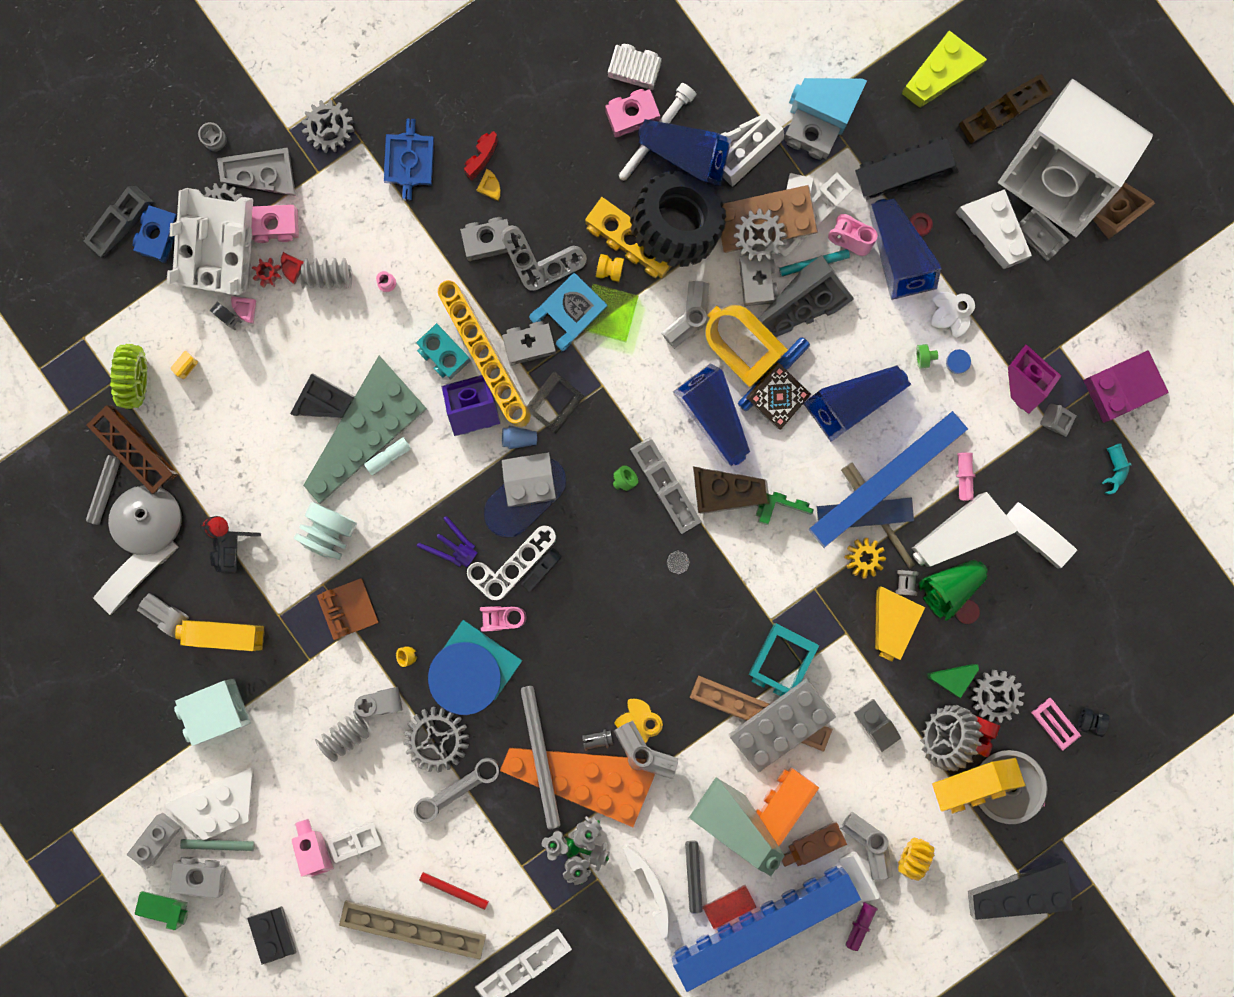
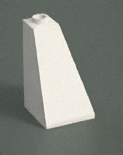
M985 492L974 497L973 500L969 501L912 547V550L915 552L913 557L921 566L925 564L926 567H930L1011 535L1017 531V528L991 496Z

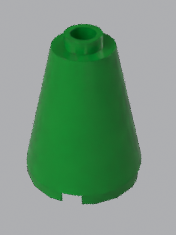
M971 560L925 577L919 582L920 591L925 590L926 596L923 598L929 608L939 618L945 616V621H948L955 616L987 580L988 570L981 561Z

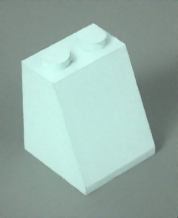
M235 679L219 682L175 700L177 705L174 707L175 713L179 720L182 719L185 726L183 729L184 737L187 742H191L192 746L251 724Z

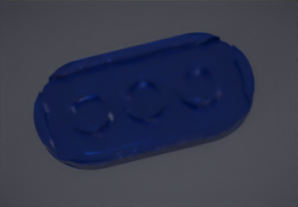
M550 458L556 498L558 499L565 490L566 475L562 466ZM503 484L486 502L484 509L485 523L493 533L501 537H515L524 532L556 500L509 508L505 485Z

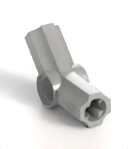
M689 281L686 313L661 333L674 349L705 325L709 283ZM692 313H699L702 321L694 324L689 320V316Z
M633 720L614 730L628 757V763L631 768L673 779L678 765V758L647 747ZM636 752H641L645 755L646 762L644 764L637 762L635 758Z
M851 812L844 820L840 829L867 848L872 880L893 877L888 850V838L857 814ZM876 835L881 836V845L879 847H871V838Z

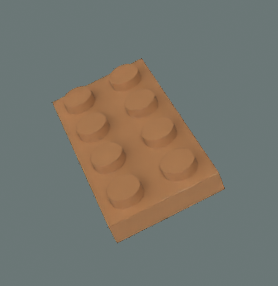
M809 185L724 203L722 207L726 210V225L721 235L724 253L743 249V247L738 248L735 245L740 241V239L734 237V234L740 232L735 226L736 224L742 225L744 223L741 220L742 216L747 219L749 218V211L757 215L758 209H762L764 215L770 210L772 212L771 218L776 215L780 217L778 224L784 223L786 226L781 232L787 234V237L781 238V241L818 233ZM757 220L754 223L763 224L767 220ZM754 228V231L756 232L758 238L764 240L767 243V240L763 235L764 232L757 231ZM774 228V231L772 232V241H773V242L775 241V238H776L775 228ZM748 229L746 230V233H745V240H746V241L749 239V230H748Z

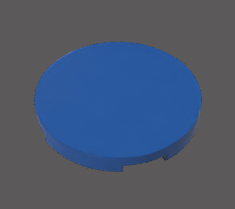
M459 642L445 647L435 656L430 665L428 684L433 698L442 708L451 713L469 715L483 710L495 699L500 688L501 672L495 657L486 648L475 643Z

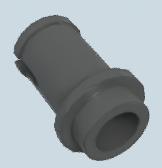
M603 729V732L582 735L583 741L588 742L583 743L585 751L604 746L610 748V745H614L611 730Z

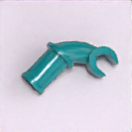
M1122 444L1107 448L1115 467L1113 469L1115 475L1112 478L1105 479L1101 484H1113L1112 491L1104 493L1107 495L1114 494L1124 483L1132 465L1128 463Z

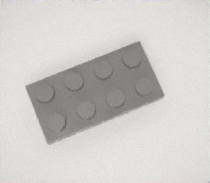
M806 678L729 733V737L759 773L835 719L836 714Z

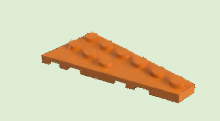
M509 748L500 771L539 787L532 749ZM546 751L554 794L628 826H634L654 779V773L631 768L628 763V757ZM636 758L637 762L641 764L646 762V759Z

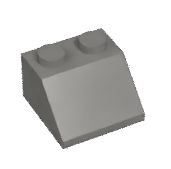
M549 452L502 460L505 492L509 508L557 500Z

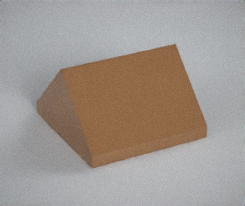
M1124 182L1122 187L1093 220L1105 236L1110 239L1155 203L1154 200Z

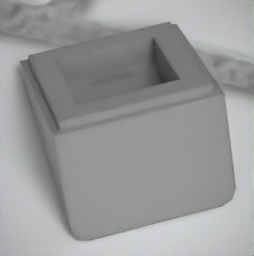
M1049 404L1040 424L1067 437L1077 415L1061 405Z

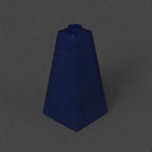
M644 119V123L640 126L638 132L640 144L698 179L721 186L731 138L716 132Z
M880 199L871 204L870 218L872 226L878 235L876 242L891 300L937 289L941 265L896 200Z
M710 363L672 392L723 460L730 466L733 464L738 465L746 459L745 455L750 450L724 372L721 368Z
M896 365L822 388L804 402V406L830 442H832L905 390L911 383L908 380L907 374Z

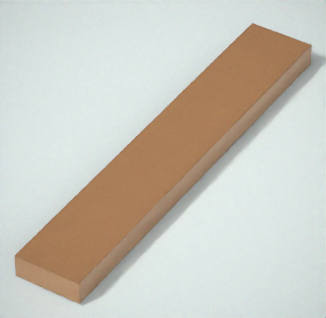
M699 675L689 697L746 721L770 705ZM824 726L801 743L824 752L833 729Z

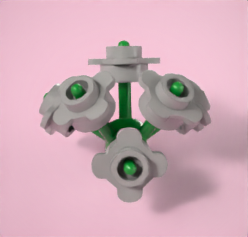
M586 816L584 822L577 824V830L573 834V839L569 837L563 838V834L560 831H555L553 836L542 840V846L546 848L549 860H556L557 856L563 854L568 856V860L565 863L566 871L563 873L567 883L574 882V885L583 884L588 880L587 877L590 876L591 870H587L590 864L596 865L595 870L599 871L601 865L605 866L609 860L610 852L606 851L607 843L603 842L602 846L594 844L595 837L602 836L599 832L602 829L600 821H596L594 817L589 820ZM578 853L589 855L590 863L588 860H583L582 858L576 855H578Z

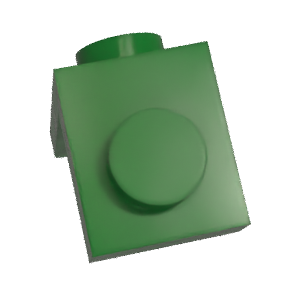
M773 492V495L769 494L770 504L758 506L755 516L759 517L758 523L768 525L775 503L809 515L813 514L814 509L809 508L810 503L796 499L794 503L786 500V495Z
M141 891L134 914L167 923V929L177 930L187 920L188 910H186L188 902Z

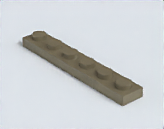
M347 900L344 902L339 926L479 960L482 956L487 935Z

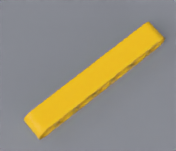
M451 280L443 281L438 287V296L503 414L514 426H526L531 419L530 411L463 290ZM451 289H455L454 296L451 298H447V292ZM461 309H466L465 316L458 318V312ZM472 329H477V335L474 338H469V332ZM483 349H489L487 357L481 359L479 357L480 352ZM495 369H500L499 376L491 379V372ZM511 389L510 397L502 399L503 391ZM518 409H522V417L518 420H514V412Z

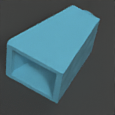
M804 78L802 84H796L789 101L792 104L790 112L795 114L797 109H800L841 128L838 134L842 135L867 80Z

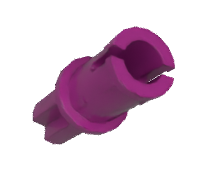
M863 902L856 921L852 922L854 926L845 944L847 948L853 951L859 950L866 933L871 930L869 926L878 908Z

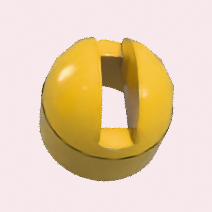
M412 647L399 648L396 652L398 664L406 667L415 663L417 659L414 653L416 652L415 649Z

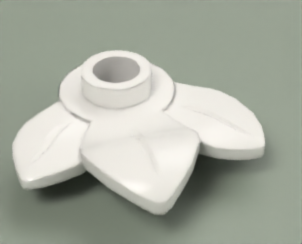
M941 292L933 298L934 303L939 309L933 315L932 326L937 328L950 327L955 338L962 336L971 324L970 315L975 309L973 298L968 294L956 296L951 292ZM965 301L967 309L960 310L958 308L959 302Z

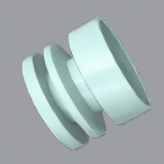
M311 501L305 516L313 524L312 526L300 524L299 528L308 532V535L306 537L296 533L294 539L299 541L304 548L318 555L340 560L342 554L333 548L335 545L343 549L346 548V545L338 539L339 535L351 537L357 522Z

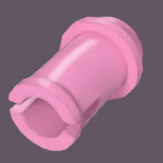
M386 271L378 273L376 281L379 289L383 292L392 291L396 287L394 276ZM385 279H389L387 283L383 284Z

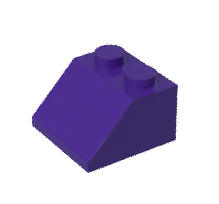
M482 375L441 386L447 416L454 436L468 434L500 424L494 396Z

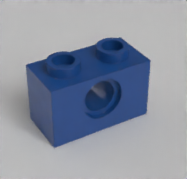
M149 205L147 211H144L141 216L140 223L142 226L140 232L136 233L133 239V250L139 255L166 263L175 236H170V223L177 221V215ZM154 229H160L159 236L151 239V232Z

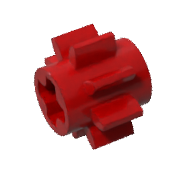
M269 258L268 262L259 259L260 264L257 267H252L257 274L253 276V280L259 281L261 279L260 286L265 288L266 284H271L275 287L274 282L277 279H282L277 272L281 269V266H273L274 260L272 258ZM266 268L270 270V276L267 278L264 276Z

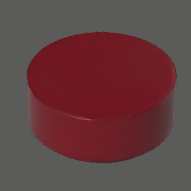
M916 213L908 222L909 232L918 238L928 235L933 227L932 219L926 213Z
M968 600L955 614V617L961 623L971 624L979 617V607L974 601Z

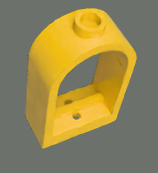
M730 305L720 309L716 306L707 315L710 318L706 326L708 344L749 387L755 384L788 351L757 317L745 307ZM730 315L738 318L769 350L752 368L721 338L718 331V323L721 316Z
M182 620V625L176 626L175 638L180 640V645L259 651L263 648L264 626Z

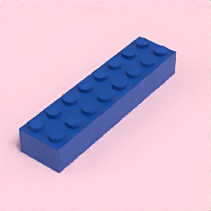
M834 866L824 872L825 876L816 880L814 877L804 882L803 888L797 891L794 889L788 890L781 895L782 899L776 902L770 900L760 906L761 910L753 914L750 911L741 915L738 918L739 921L733 925L726 923L720 926L716 934L712 936L708 934L703 935L696 940L697 944L689 948L685 945L674 952L675 955L672 956V963L686 992L860 901L861 898L848 873L843 867L838 868Z

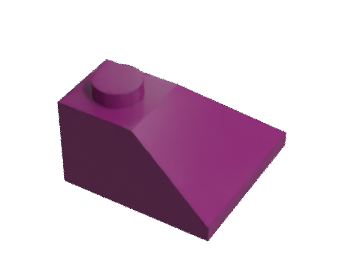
M1027 345L1021 349L1008 366L1011 399L1020 409L1030 414L1049 395L1061 378L1057 371Z

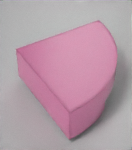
M231 296L232 307L236 314L242 320L253 324L256 300Z

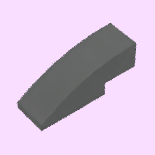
M128 186L114 205H109L84 242L100 257H103L130 231L141 218L143 212L147 211L148 206H151L154 201L137 186Z

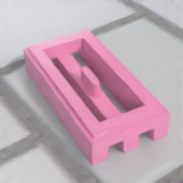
M1048 698L1045 700L1046 702L1039 705L1031 714L1060 750L1063 751L1081 735L1054 701ZM1050 706L1052 708V710L1057 714V716L1073 734L1072 737L1068 736V734L1063 730V728L1059 725L1055 718L1046 709L1047 707ZM1041 712H1043V714L1048 718V720L1052 723V725L1061 734V736L1065 739L1066 742L1062 743V741L1058 738L1054 731L1041 717Z

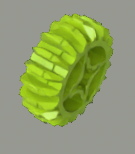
M119 345L115 349L113 359L111 360V394L116 406L125 409L139 408L147 392L148 367L145 352L139 345Z

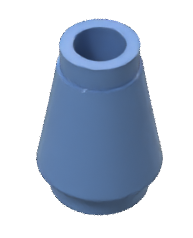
M513 426L502 429V447L514 449L537 444V431Z

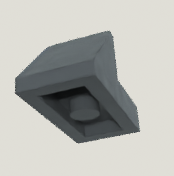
M871 699L854 712L881 752L901 739L892 721L886 717L874 699Z

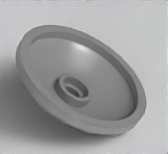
M142 485L127 490L115 501L110 510L108 524L113 539L121 548L133 554L148 555L159 552L172 543L180 530L182 516L177 501L168 491L160 488L155 494H152ZM140 512H145L142 518L137 517Z
M1007 750L994 753L980 765L1012 758L1017 759L1026 786L1018 788L1015 792L1008 791L1006 792L1007 796L992 800V797L985 799L986 803L979 805L990 818L1005 824H1018L1033 818L1041 810L1047 797V780L1041 766L1032 757L1019 751Z

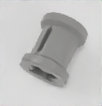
M897 570L899 584L898 590L895 593L917 596L915 584L916 576L919 575V572ZM908 577V588L906 589V580Z

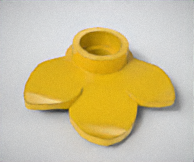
M629 699V712L621 715L614 722L616 727L619 728L633 720L645 744L649 737L658 735L663 726L661 718L657 714L651 713L649 705L639 699ZM648 720H653L655 722V727L653 729H648L646 727V722Z

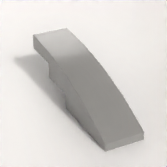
M649 437L630 449L679 532L683 534L701 523L702 521L652 438Z

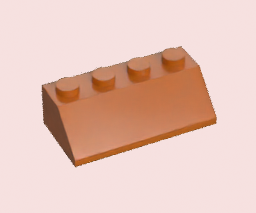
M792 767L789 770L784 769L777 779L779 785L775 790L770 789L763 800L766 804L761 811L759 809L756 810L778 846L781 845L819 789L814 782Z

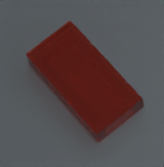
M746 885L702 906L713 929L757 908Z

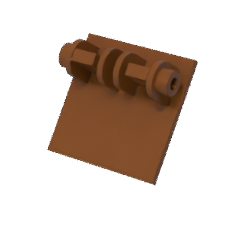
M362 578L317 595L333 640L379 623Z

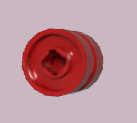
M977 717V722L982 726L979 731L983 736L979 738V742L982 745L977 746L976 751L980 755L989 757L993 747L991 739H996L1001 726Z

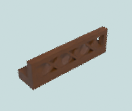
M106 405L86 425L152 494H155L167 481H173L179 475L114 406ZM103 417L110 422V433H102L95 426ZM115 436L125 437L127 440L126 450H118L115 447ZM131 453H140L143 456V467H135L131 463ZM148 470H156L162 476L154 486L147 480Z

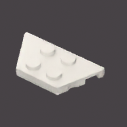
M250 768L170 801L165 806L202 840L208 839L250 821L251 786L254 770Z

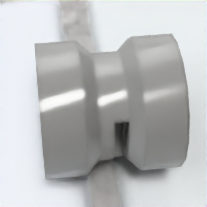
M205 123L198 131V137L207 149L219 151L225 146L227 137L217 124Z

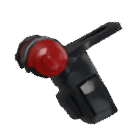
M220 516L208 517L200 524V530H203V533L213 540L214 551L210 552L209 558L211 566L219 573H236L238 536H261V533L229 531L227 521Z

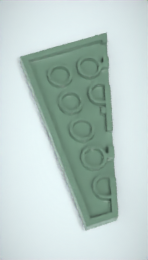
M380 355L377 357L303 485L320 504L356 473L364 463L374 457L427 410Z

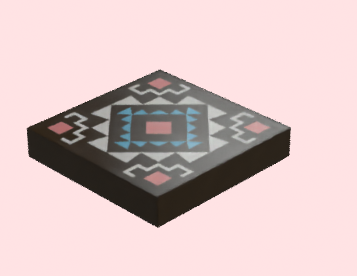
M776 362L747 395L746 399L777 429L781 430L810 397L811 393L780 363Z

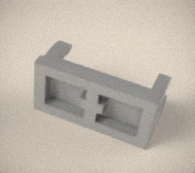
M1035 208L1019 222L1026 242L1046 261L1052 258L1069 241L1058 228Z

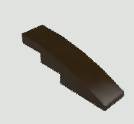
M1039 74L983 107L979 112L962 120L958 125L970 144L1047 99L1054 92L1043 75Z

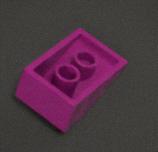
M1149 350L1083 380L1103 423L1169 393Z

